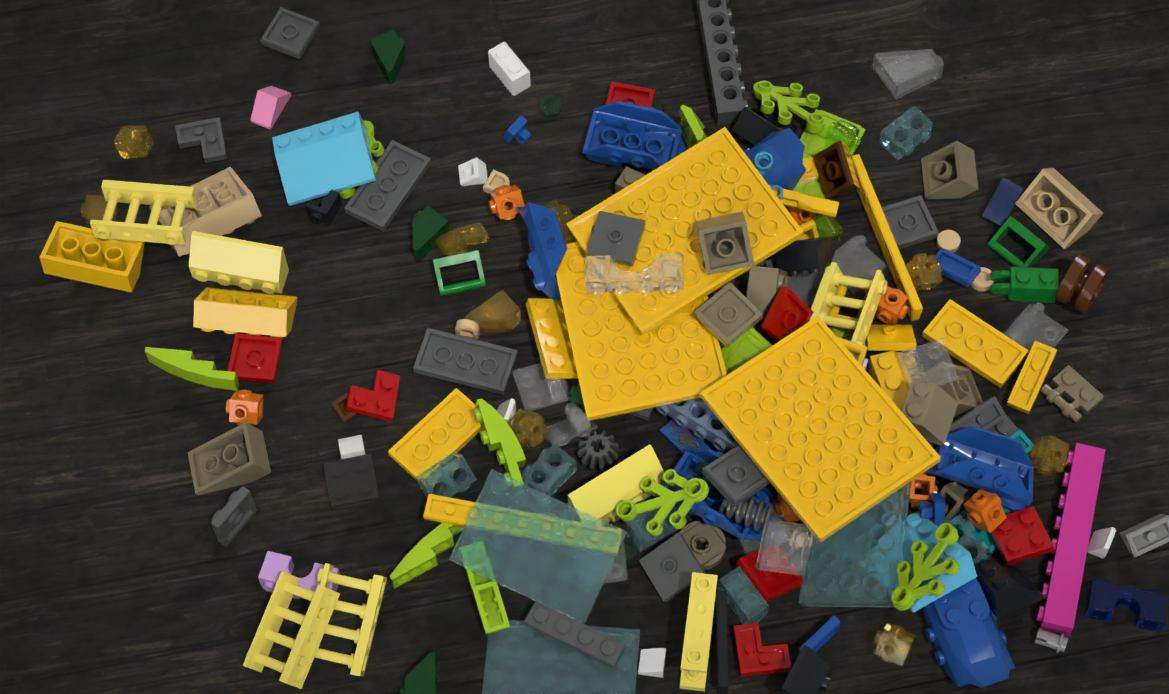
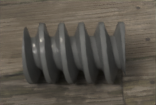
M752 496L748 501L744 500L735 507L724 498L719 510L721 514L726 511V518L729 520L736 515V523H740L745 518V527H749L754 522L755 531H758L763 526L764 535L768 531L774 515L773 503L764 508V500L762 499L756 505L755 496Z

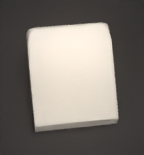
M477 157L458 166L461 186L484 184L488 179L486 164Z
M512 398L501 403L497 409V412L510 427L516 413V401Z
M362 435L338 439L342 462L366 457Z
M1110 527L1095 531L1088 545L1087 552L1102 559L1105 558L1114 538L1116 528Z
M666 648L641 649L638 675L663 678Z

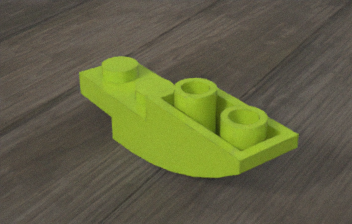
M482 398L477 399L476 406L473 408L475 421L480 422L482 427L480 431L483 445L487 444L489 451L499 449L496 451V456L499 464H503L506 473H503L506 487L511 488L512 494L521 492L524 483L519 467H523L526 461L522 447L504 418Z

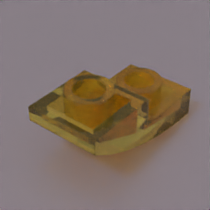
M474 223L445 233L436 239V244L444 255H456L458 253H466V248L469 244L487 243L489 234L481 223Z

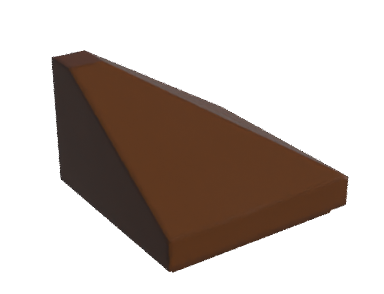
M348 392L331 403L344 423L358 414L345 410Z

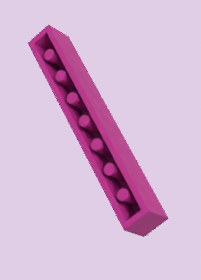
M1076 443L1074 450H1069L1066 465H1070L1069 473H1064L1062 486L1066 487L1065 495L1060 494L1058 508L1062 509L1061 516H1056L1053 530L1058 531L1057 538H1052L1054 549L1050 553L1054 554L1052 561L1048 560L1045 575L1049 576L1048 584H1043L1041 592L1045 602L1044 606H1039L1037 621H1041L1040 628L1058 635L1063 633L1066 637H1070L1074 628L1106 450Z

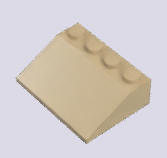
M231 167L190 186L194 187L197 205L195 209L185 208L180 227H183L186 245L176 244L171 246L179 257L190 254L192 231L222 236L230 234L236 228L250 224L262 216L253 194ZM162 206L158 220L159 225H171L175 207Z

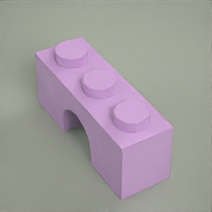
M267 551L258 576L261 587L264 590L273 593L281 571L292 575L294 564L291 556ZM314 563L311 573L306 577L300 578L298 586L315 592L317 586L320 585L317 582L319 570L324 568L325 565ZM334 567L332 573L340 574L339 569ZM330 583L329 589L336 592L339 585ZM293 595L292 598L300 599L301 597Z

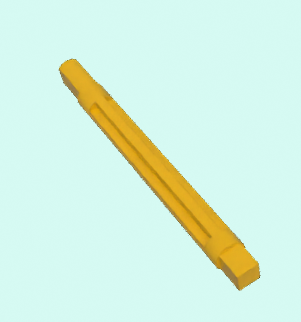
M783 189V197L780 199L784 206L836 218L839 202L787 189ZM778 190L773 191L776 194V196L780 194V191Z

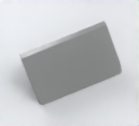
M1159 514L1119 533L1133 558L1169 542V515Z

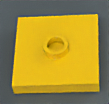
M871 325L866 338L869 351L916 350V339L912 325Z

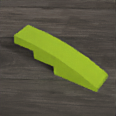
M145 347L148 361L170 374L209 387L238 391L239 380L236 372L218 371L214 361L195 360L192 351Z
M441 523L422 538L390 575L394 589L437 566L436 555L453 547V536L467 527Z
M481 541L460 547L461 557L486 635L510 628L484 542Z

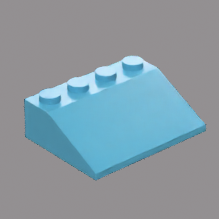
M359 112L272 137L275 157L289 206L328 195L331 189L339 192L376 181L367 127Z
M919 511L908 515L903 520L897 522L862 564L863 569L892 594L894 589L899 586L898 573L896 572L897 565L901 561H907L913 566L911 545L917 540L923 541L928 546V552L924 556L925 561L938 542L935 537L938 526L929 519L921 518ZM958 542L951 546L947 545L933 565L943 563L947 558H953L960 564L958 573L953 576L943 573L923 581L919 587L929 584L933 579H938L945 585V591L939 597L929 594L916 599L909 608L913 613L977 577L971 553ZM913 572V574L909 577V582H910L911 579L913 578L914 572Z

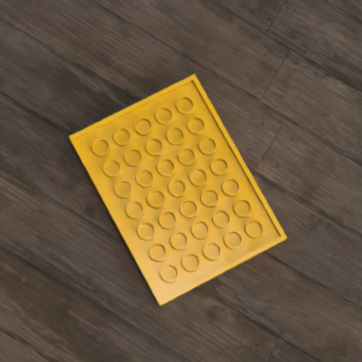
M726 127L566 223L567 228L586 254L599 211L645 220L646 225L633 266L587 256L642 335L752 267L748 266L707 275L696 221L743 211L754 261L753 266H756L804 236L803 230Z
M578 242L566 244L568 249L556 272V278L587 421L700 398V392L727 376L719 340L694 315V311L708 301V295L642 335Z
M819 316L700 392L702 400L820 543L941 460L939 454Z

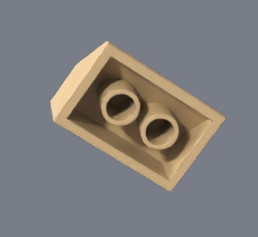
M1054 168L1042 169L1015 203L1063 249H1067L1087 233L1103 214L1100 209Z

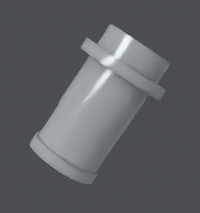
M1039 628L1035 639V644L1057 650L1056 653H1059V651L1064 652L1068 642V637H1064L1063 633L1058 635Z

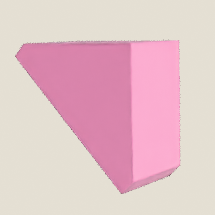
M274 86L258 90L250 119L251 122L271 130L292 96L291 93Z

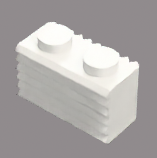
M502 42L489 50V67L492 68L494 74H497L499 80H502L504 86H507V89H509L513 96L531 86L530 71L506 42Z

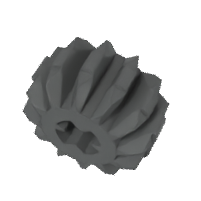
M595 429L592 432V436L585 433L584 441L578 443V448H580L578 457L582 458L583 466L590 464L591 471L596 466L599 467L601 472L604 470V465L611 468L613 465L612 460H617L618 444L614 443L613 435L606 437L605 430L600 435L597 434Z

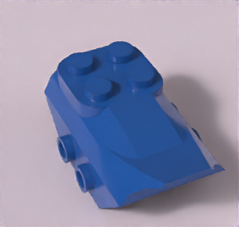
M616 101L594 108L582 154H585L589 160L620 167L629 164L638 168L644 167L655 170L685 152L688 148L681 136L683 128L663 111L653 107L638 106L631 102Z
M790 128L778 132L773 131L755 146L743 151L754 166V159L758 153L768 152L772 155L773 167L763 175L764 180L770 186L779 185L783 189L793 191L806 171L803 165L805 146ZM766 161L760 162V166L766 167L768 165V162Z
M527 202L524 207L517 206L516 208L528 228L530 253H528L529 259H527V264L534 274L533 283L537 290H542L546 294L548 299H561L556 272L568 249L566 244L577 241L567 227L559 224L555 210Z
M973 425L949 433L945 445H937L934 448L941 457L940 462L924 472L959 482L975 490L982 489L990 493L993 492L1000 497L1002 506L1008 507L1013 511L1025 509L1026 506L1033 502L1034 466L1020 441Z
M688 448L674 470L678 475L687 480L692 478L703 479L709 486L707 497L701 502L694 503L688 513L696 517H702V520L708 525H716L741 540L754 539L762 541L765 536L763 534V526L758 531H755L754 522L749 527H745V518L740 523H736V515L729 520L726 518V511L723 514L719 513L725 497L702 474V469L724 455V453L720 451L715 452L709 448ZM674 475L670 476L668 480L673 479ZM666 482L663 484L664 487L673 492L682 490L677 485L669 486ZM766 486L752 495L755 496V504L757 505L763 499L764 508L770 505L772 493ZM684 500L677 502L675 506L679 508ZM773 515V518H772V521H771V524H770L769 528L771 527V525L773 524V522H774V520H775L774 515Z
M977 578L923 607L927 625L925 632L929 642H933L937 650L935 651L936 660L940 666L943 665L945 672L958 687L973 684L983 688L1009 679L1010 670L1016 668L1006 647L1007 639L1003 630L998 629L996 624L997 616L989 608Z

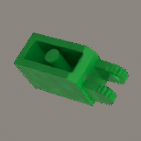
M1011 267L1010 271L995 270L990 273V278L993 281L1008 282L991 285V292L994 294L1008 295V299L1011 301L1055 303V297L1059 289L1058 269Z

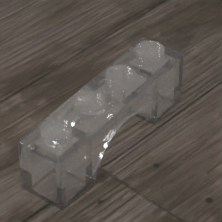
M658 254L653 264L640 272L621 270L613 263L610 255L586 256L585 283L587 291L594 294H604L605 292L626 294L630 291L651 293L664 290L665 292L673 293L678 290H684L683 255Z

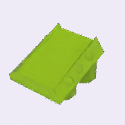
M682 105L679 111L682 122H679V126L683 128L681 134L689 149L706 139L707 136L703 131L705 126L693 110Z

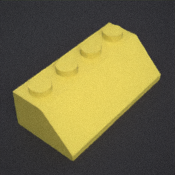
M192 231L189 269L192 278L202 282L207 280L224 286L229 284L246 290H262L268 294H282L289 272L283 247Z
M649 444L568 494L569 515L573 521L604 526L610 521L615 522L620 519L616 514V507L621 501L630 500L635 505L644 502L645 499L652 495L657 496L653 492L646 493L640 486L641 480L646 476L652 477L656 483L662 486L665 483L663 480V468L652 446ZM649 482L646 487H649L652 482Z

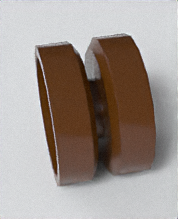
M1079 253L1068 269L1055 298L1064 304H1068L1078 294L1074 302V308L1086 314L1100 295L1110 268L1098 263L1088 274L1091 258Z

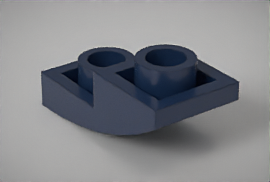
M1003 177L981 217L1002 227L1023 188Z

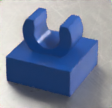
M521 115L507 129L502 138L507 143L515 138L518 143L523 145L531 135L528 130L523 128L528 121Z
M931 493V502H919L921 518H931L936 526L945 523V502L941 493Z

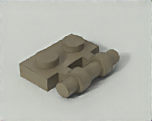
M1069 365L1052 379L1051 384L1056 389H1052L1048 384H1045L1040 390L1047 396L1046 400L1057 405L1066 418L1070 417L1076 423L1082 418V415L1077 411L1078 409L1087 415L1104 398L1097 389ZM1064 395V396L1067 397L1072 403L1069 404V403H1068L1067 401H1065L1061 396Z

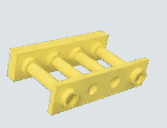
M103 180L101 188L105 201L108 202L103 219L90 221L95 238L186 245L183 227H180L185 208H196L197 198L194 187ZM118 202L130 203L125 222L112 221ZM140 204L153 205L148 224L134 223ZM162 206L175 207L170 226L157 225Z
M831 262V266H827L812 304L811 310L813 314L810 321L819 316L828 326L855 330L851 341L865 346V341L881 296L887 290V281L882 271L876 270L873 280L844 276L838 264ZM847 285L870 290L865 301L836 296L838 286ZM834 305L862 310L858 321L828 316V313ZM849 351L858 361L860 354Z
M325 563L324 568H320L317 582L321 586L329 589L330 583L356 588L366 591L369 597L367 604L362 606L338 600L334 610L359 615L363 619L361 629L352 630L328 624L324 633L354 640V643L357 644L355 654L347 655L318 648L314 658L348 665V668L351 669L350 674L364 677L387 577L374 574L373 579H369V581L332 573L334 565Z
M281 571L243 666L261 673L264 666L282 673L279 681L302 689L340 593L321 585L317 586L315 592L298 586L300 578ZM293 595L311 601L306 615L288 609ZM283 619L301 625L296 639L278 633ZM274 642L292 649L286 663L269 657Z
M692 572L681 661L680 689L705 692L718 575Z

